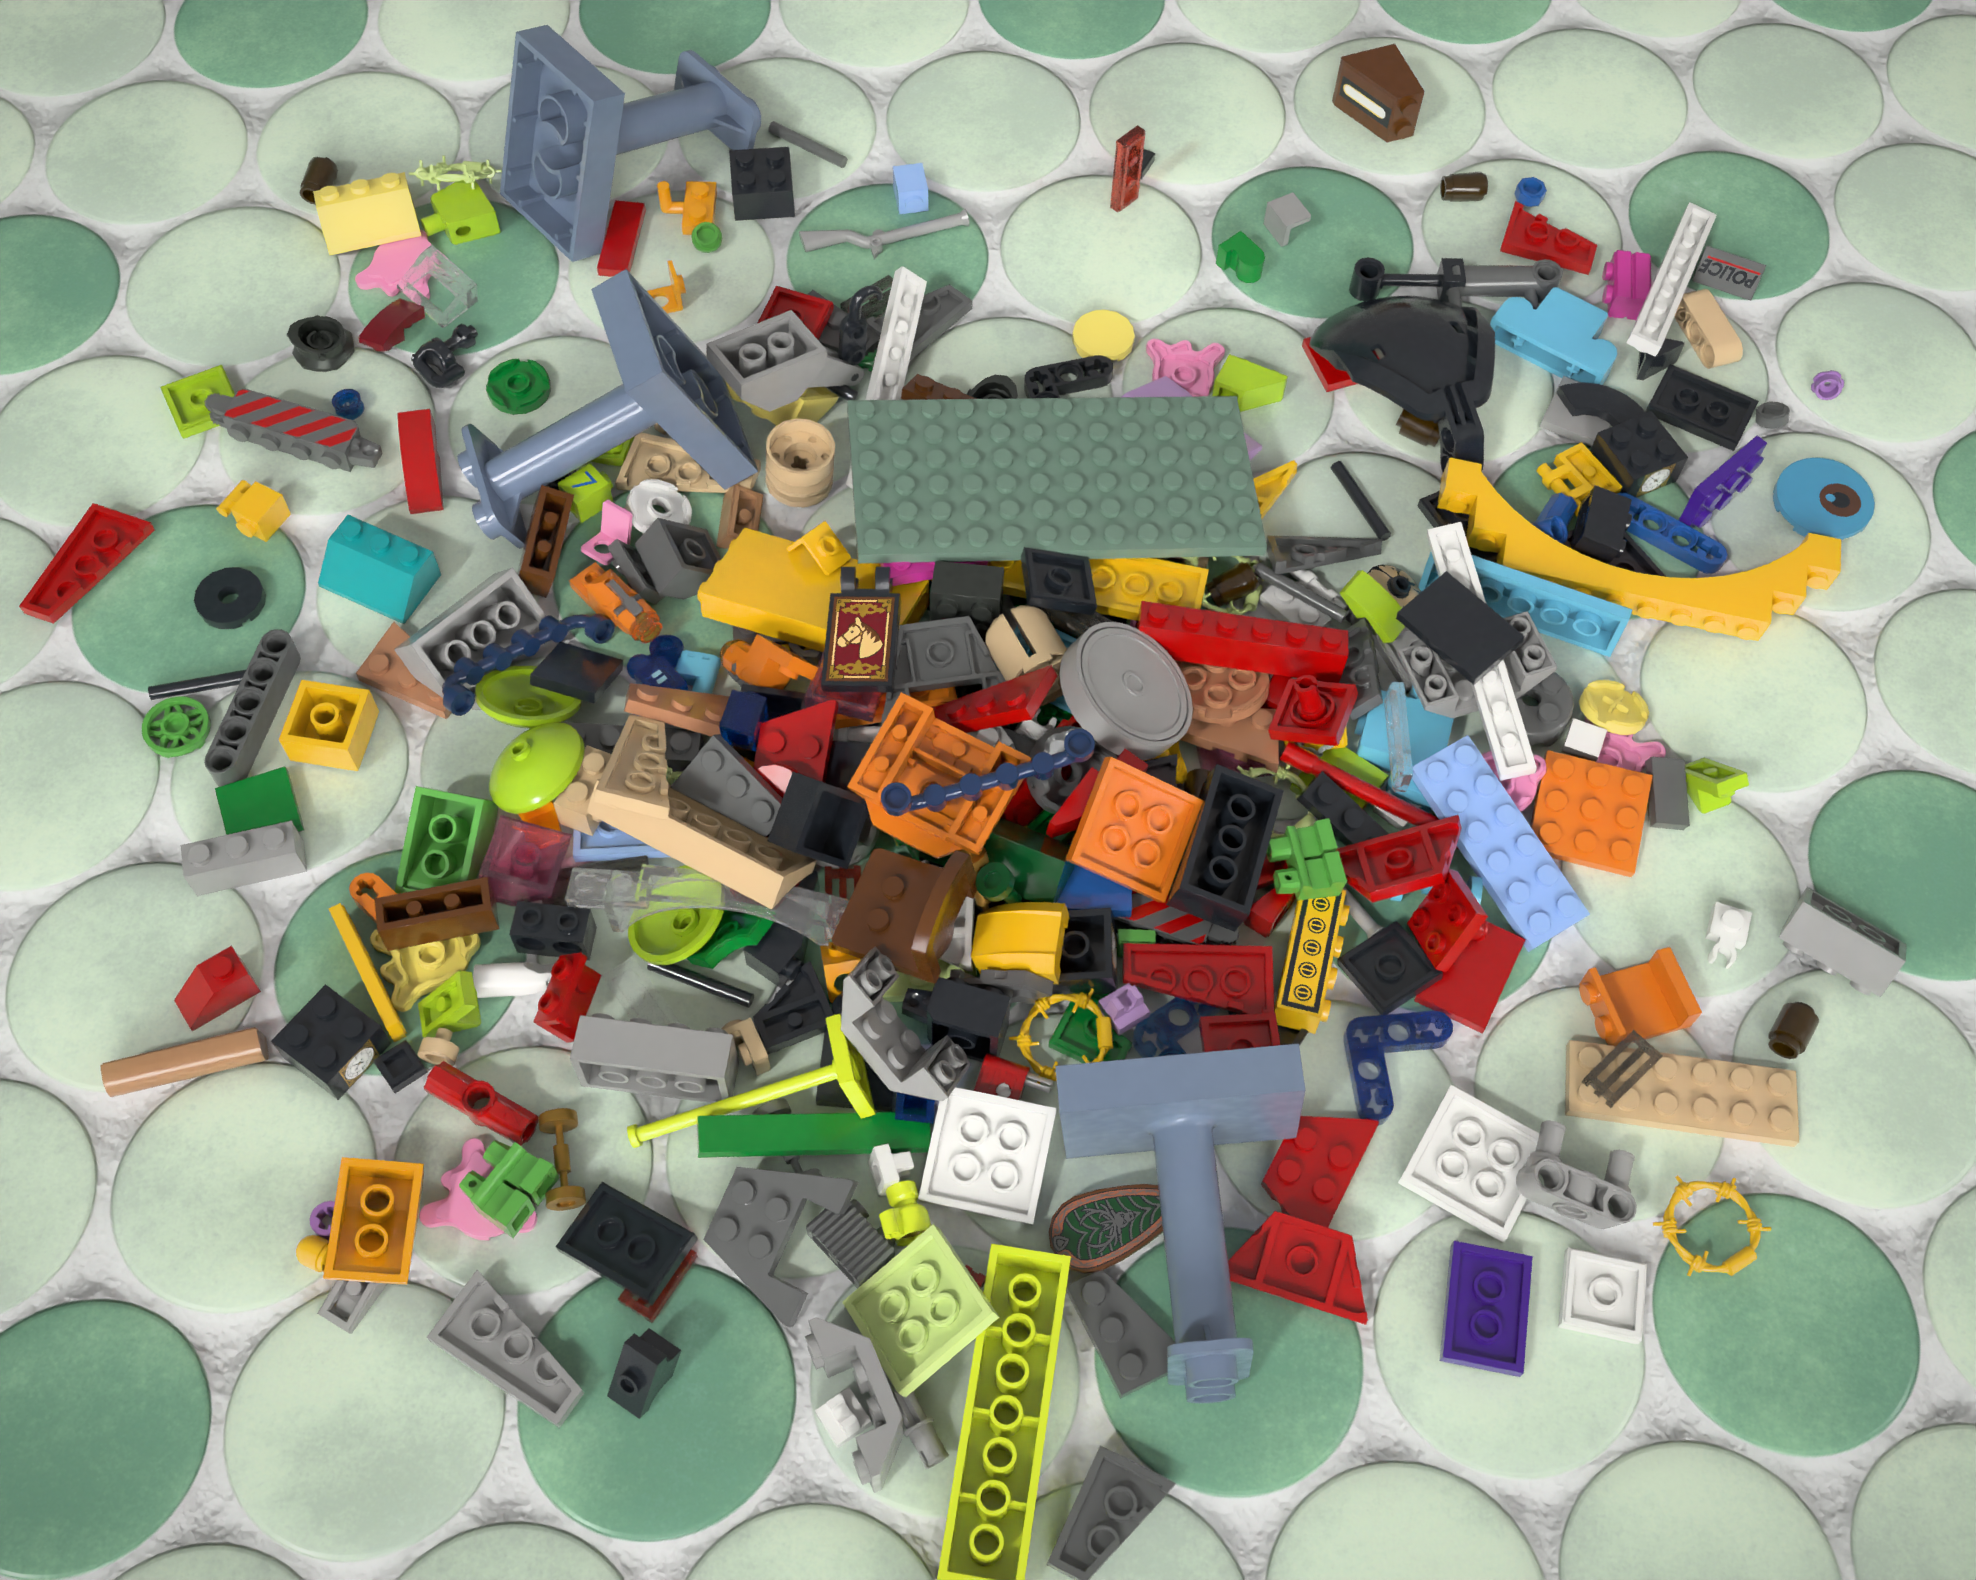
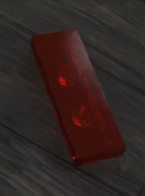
M1138 125L1116 140L1110 208L1117 213L1138 199L1145 130Z

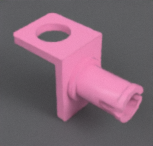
M609 500L603 502L601 532L583 544L581 552L603 565L610 564L614 560L610 552L605 554L599 553L594 547L601 544L609 546L616 539L630 545L631 528L633 526L632 513L627 511L625 507L622 508Z

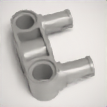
M1546 1120L1542 1122L1536 1150L1530 1154V1157L1527 1158L1526 1166L1520 1169L1516 1176V1185L1522 1196L1553 1209L1562 1216L1579 1220L1598 1229H1607L1630 1222L1635 1217L1637 1209L1635 1199L1631 1195V1189L1628 1187L1635 1156L1624 1150L1610 1151L1605 1179H1599L1590 1172L1562 1163L1559 1155L1566 1127L1556 1121ZM1538 1173L1543 1177L1544 1186L1539 1181ZM1608 1203L1612 1206L1613 1215L1609 1210Z

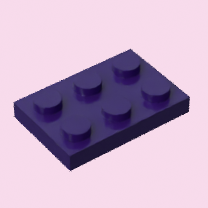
M1758 435L1755 436L1694 489L1679 521L1691 528L1695 526L1701 528L1710 519L1715 509L1721 511L1730 502L1733 493L1736 491L1742 493L1753 480L1750 474L1764 460L1761 454L1767 442Z
M1453 1241L1450 1246L1439 1361L1521 1377L1524 1374L1533 1256Z

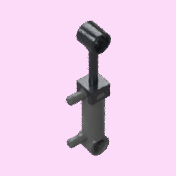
M1367 257L1356 262L1349 291L1355 299L1368 301L1376 299L1383 286L1436 287L1438 300L1452 303L1459 307H1462V296L1524 297L1532 304L1533 309L1536 310L1539 307L1538 303H1542L1551 289L1559 286L1563 271L1556 262L1546 259L1535 262L1533 266L1464 265L1463 258H1441L1437 274H1384V265L1375 258Z

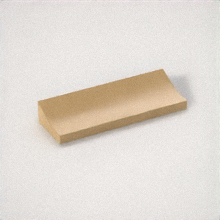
M600 779L596 780L586 813L771 910L798 882L813 872L817 860L768 842L769 837H764L670 788V784H668L669 790L667 795L670 809L668 819L663 820L624 809H613L604 804L593 802L595 790Z

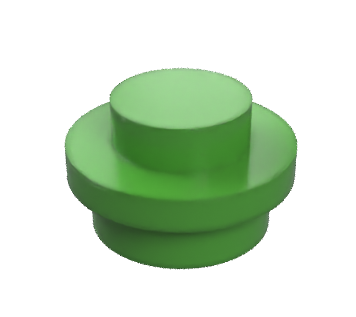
M702 222L692 231V243L697 250L703 253L717 250L722 243V233L713 223Z

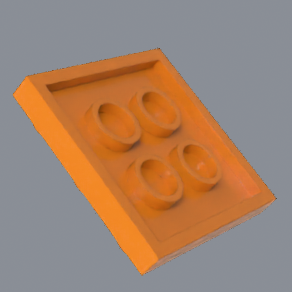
M1547 750L1544 755L1546 773L1538 784L1530 824L1534 833L1549 855L1554 859L1632 877L1636 870L1653 775Z
M1105 757L1065 860L1150 899L1165 903L1203 800L1113 757Z

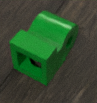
M1239 231L1218 245L1216 265L1223 271L1230 267L1236 272L1237 278L1245 283H1254L1261 278L1265 254L1242 231Z

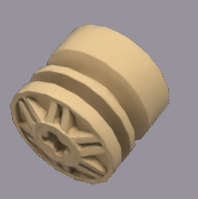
M796 418L783 421L774 427L768 435L765 483L769 493L777 501L790 507L805 508L818 504L827 498L833 485L835 442L831 433L822 424L810 419Z

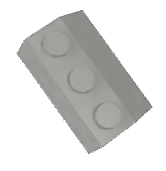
M1808 887L1802 893L1779 935V938L1784 940L1783 945L1788 950L1800 956L1806 953L1818 960L1816 965L1831 975L1840 973L1851 980L1850 985L1865 995H1870L1872 992L1881 997L1906 962L1905 943Z

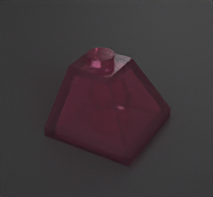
M501 815L480 870L479 878H488L496 897V902L516 906L517 901L534 902L552 897L572 834Z

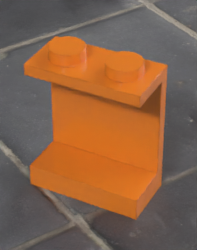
M1670 947L1656 950L1647 963L1601 976L1596 967L1591 968L1579 983L1580 996L1583 1002L1591 1008L1595 1017V1027L1598 1035L1605 1039L1607 1045L1621 1047L1691 1027L1702 1013Z

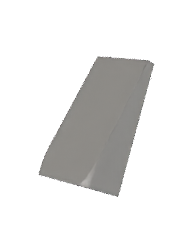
M337 1280L317 1314L351 1334L388 1283Z

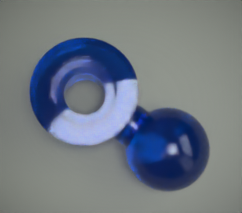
M667 634L654 638L649 645V655L636 654L628 660L627 672L629 676L636 681H645L653 674L654 667L660 669L675 668L682 651H684L682 641L676 636Z

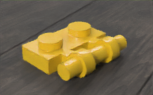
M1582 442L1556 455L1553 462L1557 467L1556 469L1552 470L1547 463H1543L1536 470L1542 477V484L1548 490H1553L1556 494L1562 493L1565 496L1573 497L1577 504V508L1574 511L1576 516H1578L1581 501L1584 500L1595 485L1616 494L1620 493L1622 489L1621 484ZM1568 479L1575 489L1570 490L1563 481Z

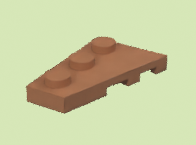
M393 622L356 672L358 680L447 719L452 712L444 707L443 698L415 679L394 649L410 638V636Z
M1260 708L1251 716L1231 723H1207L1192 718L1188 731L1180 739L1211 751L1218 748L1235 754V759L1246 763L1248 759L1265 764V769L1275 773L1278 770L1279 740H1271L1268 732L1276 709Z

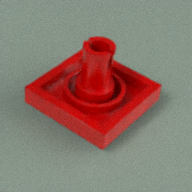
M1303 675L1297 679H1289L1268 729L1271 740L1338 746L1358 696L1356 684L1317 681L1312 675Z
M1449 869L1445 883L1432 886V889L1419 907L1413 912L1407 925L1434 968L1447 973L1471 939L1480 942L1486 937L1488 923L1485 921L1488 916L1458 871Z

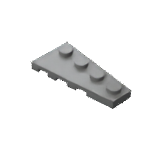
M476 1270L427 1336L430 1342L559 1429L584 1394L579 1385L478 1270Z

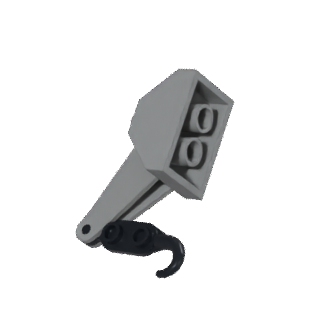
M870 285L861 288L853 295L848 306V314L840 323L838 352L823 346L795 313L790 310L707 343V359L741 400L769 412L797 401L807 388L842 385L855 386L864 377V370L858 365L865 357L868 326L867 320L861 311L862 303L868 296L873 294L876 295L877 300H882V291L879 287Z

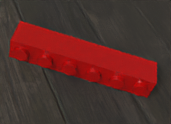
M1141 601L1135 626L1139 631L1157 641L1176 661L1294 678L1312 675L1317 681L1339 683L1348 659V630Z

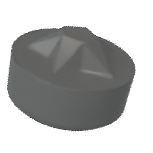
M1780 402L1763 403L1756 409L1755 421L1764 428L1774 429L1783 427L1789 422L1790 409Z

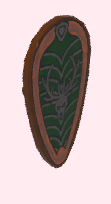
M1135 1184L1110 1187L1080 1194L1061 1204L1052 1216L1049 1228L1050 1247L1054 1254L1071 1256L1069 1269L1085 1274L1102 1271L1134 1254L1163 1233L1158 1185Z

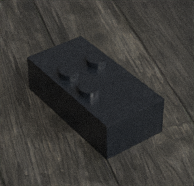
M1216 764L1202 784L1199 799L1203 800L1174 877L1166 905L1235 932L1250 914L1284 790Z

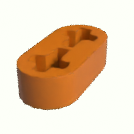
M362 873L352 880L349 887L350 895L356 905L377 924L375 901L368 894H363L361 890L365 887L374 889L377 895L376 898L397 893L374 873Z

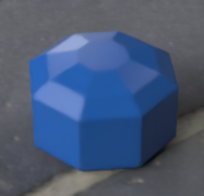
M1535 177L1522 178L1517 184L1514 194L1517 202L1526 207L1539 206L1547 190L1543 181Z

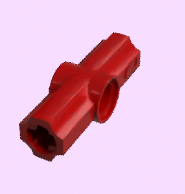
M445 1061L435 1065L428 1074L424 1090L467 1115L475 1125L485 1126L520 1146L528 1142L535 1133L538 1116L496 1092L488 1082L477 1081ZM482 1098L490 1099L485 1107L481 1109L473 1108L478 1100Z

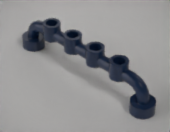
M600 613L593 616L583 614L572 615L560 621L548 615L540 621L539 631L534 634H530L525 629H519L513 634L511 645L506 648L501 647L497 643H491L484 649L483 659L477 662L472 661L468 657L460 658L454 666V673L447 677L442 685L443 705L456 716L465 715L472 709L475 695L463 684L475 685L482 680L485 673L495 668L503 671L510 666L513 659L523 654L528 657L533 656L538 652L541 645L551 640L555 643L561 642L569 631L576 628H585V635L598 644H603L612 637L615 629L614 622Z
M1074 729L1066 735L1064 751L1053 755L1040 752L1033 757L1032 761L1019 765L1003 763L998 766L995 772L981 776L969 773L964 775L960 782L944 787L938 784H931L926 787L924 793L911 796L910 790L904 784L891 783L881 793L882 806L888 814L893 816H901L907 812L926 807L930 811L939 812L946 807L947 801L963 797L967 801H976L982 796L983 790L999 786L1002 790L1010 791L1016 788L1019 780L1035 776L1039 780H1047L1053 776L1055 769L1065 767L1074 762H1084L1091 758L1094 753L1095 741L1092 734L1087 730Z

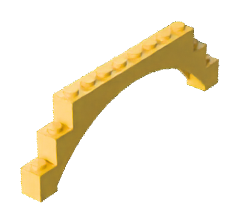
M1449 458L1441 477L1437 508L1454 513L1469 514L1466 536L1469 547L1477 548L1481 551L1498 553L1497 564L1633 609L1631 614L1645 619L1652 618L1671 622L1678 626L1685 625L1704 629L1711 633H1722L1737 636L1744 640L1759 641L1771 624L1772 611L1778 614L1794 615L1806 598L1807 586L1827 590L1841 572V539L1808 533L1800 546L1787 555L1769 564L1740 573L1705 578H1675L1637 573L1585 556L1554 540L1533 526L1515 511L1494 489L1481 472L1482 464Z

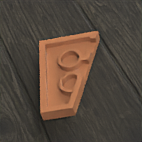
M630 683L626 694L624 711L708 736L720 734L728 741L732 727L733 697Z

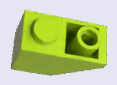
M1229 354L1215 379L1212 396H1237L1239 411L1243 412L1282 401L1288 376Z

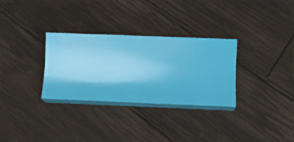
M1430 552L1418 586L1421 592L1439 577L1432 552ZM1471 555L1486 604L1502 618L1528 611L1539 633L1608 657L1611 656L1630 619L1633 609Z

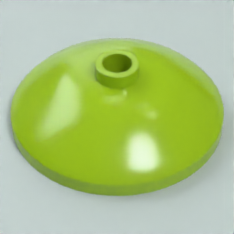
M511 666L503 671L494 670L483 676L475 688V700L482 711L498 722L524 729H530L545 723L564 722L579 711L582 700L530 685V674L537 666Z
M561 722L541 724L518 735L504 748L492 768L489 793L494 803L506 812L518 814L538 809L555 799L568 787L580 769L585 750L581 735L571 725Z
M687 865L674 868L661 875L642 893L631 913L628 925V938L633 951L644 961L654 965L673 964L696 953L709 941L721 921L725 906L723 884Z

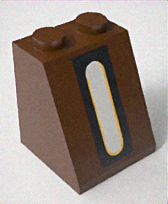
M1391 44L1342 56L1332 102L1334 106L1388 143L1414 135L1425 91L1397 46Z

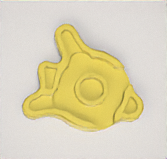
M374 930L370 936V943L375 950L392 956L391 961L381 966L380 974L384 980L394 985L391 1002L393 1007L399 1012L411 1009L420 997L433 992L459 970L466 971L471 957L479 950L481 945L479 935L473 934L388 951L377 930Z

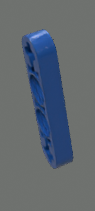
M1618 493L1632 500L1629 514H1632V520L1626 530L1627 532L1703 573L1713 574L1722 568L1727 558V550L1721 543L1630 494ZM1636 514L1639 515L1637 520L1634 519ZM1643 521H1654L1658 524L1659 529L1650 530L1645 527ZM1672 537H1684L1689 545H1677ZM1695 546L1699 547L1696 552L1692 551ZM1708 554H1710V555H1712L1714 558H1712V560H1710V559L1706 558V556H1708Z

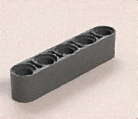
M274 629L264 634L205 756V767L219 787L248 777L300 664V654L287 631Z

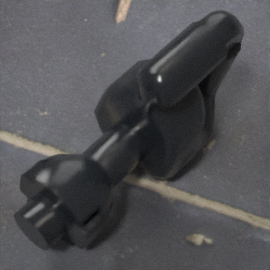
M461 323L453 330L451 338L443 342L438 337H435L431 341L426 342L415 354H412L411 361L413 366L433 387L444 388L451 385L465 375L464 368L457 363L452 352L458 348L468 349L476 344L475 337L478 336L476 329L472 325L467 327ZM429 365L436 366L443 374L438 375Z

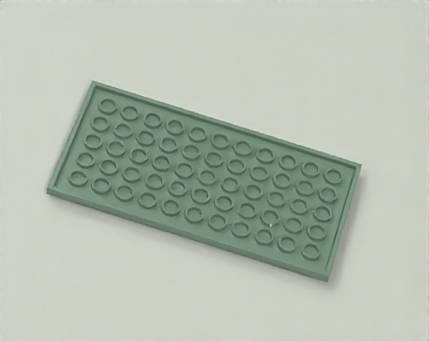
M1237 396L848 400L847 413L858 564L935 561L1021 560L1024 547L1089 557V559L1265 556L1267 544Z

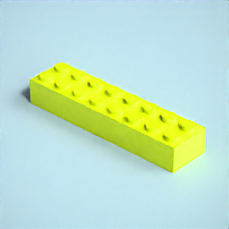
M991 1244L983 1293L999 1315V1318L979 1334L975 1341L937 1580H1025L1071 1256Z

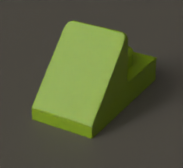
M1705 757L1685 765L1687 793L1702 814L1729 805L1731 803V796L1735 794L1736 790L1749 786L1747 772Z
M459 970L418 1003L422 1036L424 1038L435 1037L438 1028L458 1032L481 1025L477 991L474 987L472 972Z

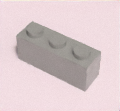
M292 821L180 845L183 876L197 896L307 872L303 839Z

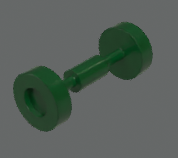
M992 862L980 869L976 876L975 885L977 891L985 899L994 902L1005 900L1007 904L1024 903L1022 896L1013 888L1015 883L1013 873L1004 864Z

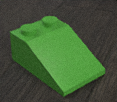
M416 786L394 891L400 894L476 879L493 837L499 808L494 801Z

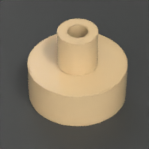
M438 1028L435 1037L423 1038L417 1054L418 1057L434 1065H439L442 1061H445L454 1066L459 1053V1047L450 1042L453 1032L445 1028Z

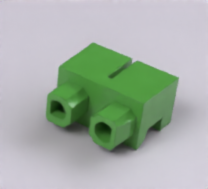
M1329 818L1317 820L1313 826L1296 829L1295 826H1287L1284 835L1270 839L1266 853L1268 861L1286 860L1288 869L1275 870L1273 875L1277 894L1295 893L1297 901L1340 896L1347 879L1339 851H1336L1338 847Z
M494 1140L483 1156L485 1162L494 1167L487 1178H484L472 1170L464 1177L459 1187L470 1199L480 1215L514 1238L536 1210L532 1203L539 1206L545 1198L546 1192L552 1189L560 1177L553 1164L541 1157L540 1159L526 1152L516 1142L510 1147Z

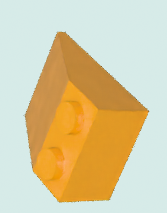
M342 1157L324 1279L408 1285L424 1179V1164Z

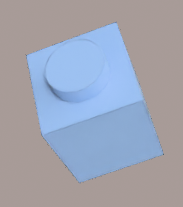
M923 164L893 166V190L899 214L929 211L928 186Z

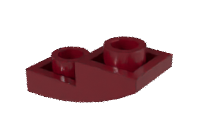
M401 298L397 299L382 309L368 323L358 337L359 343L372 347L376 351L384 352L391 350L393 346L405 341L404 329L412 327L414 323L425 318L424 306Z

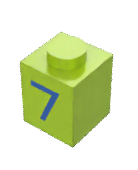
M591 463L558 482L560 491L574 495L570 511L581 523L602 511L603 502L606 500L613 502L611 493L613 484L604 471L599 473Z

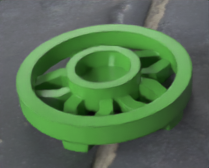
M183 696L171 697L157 703L148 711L142 723V736L148 747L162 757L170 758L186 755L197 748L200 749L206 743L205 740L211 729L210 716L205 707L193 698ZM179 705H187L196 709L184 713ZM165 710V712H164V718H163V719H160V720H157V721H154V719H155L162 711ZM203 723L200 732H198L196 728ZM189 734L195 735V738L193 740L188 739L186 737ZM150 737L159 738L160 746L152 742ZM172 740L173 743L167 748V744ZM180 740H182L185 745L180 747Z

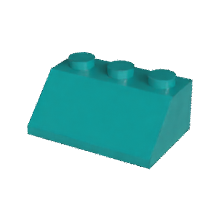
M347 515L328 539L318 585L343 598L405 624L439 579L441 572L433 551L351 515Z

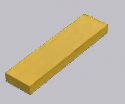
M339 903L328 908L394 1043L407 1037V1032L401 1019L393 1007L385 986L345 906Z

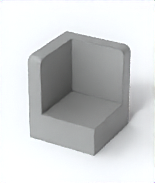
M1292 192L1267 202L1263 224L1279 245L1283 247L1288 244L1290 230L1309 222L1311 214Z

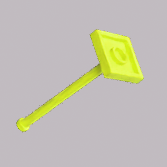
M841 1014L827 1017L825 1019L834 1058L831 1065L639 1127L637 1124L627 1126L630 1144L633 1148H637L643 1145V1141L696 1125L698 1116L727 1115L835 1079L838 1080L840 1087L861 1119L875 1115L864 1058L841 1031Z

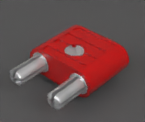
M987 1053L973 1091L1021 1101L1025 1085L1047 1093L1052 1089L1028 1081V1078L1053 1086V1081L1030 1073V1067Z

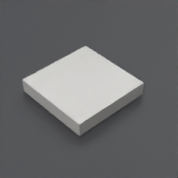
M1568 1247L1564 1254L1558 1327L1639 1344L1642 1341L1647 1264Z

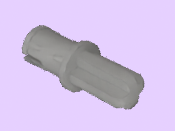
M895 1390L893 1395L907 1429L904 1435L905 1437H910L925 1469H929L949 1457L932 1425L933 1417L927 1418L914 1392L905 1398Z

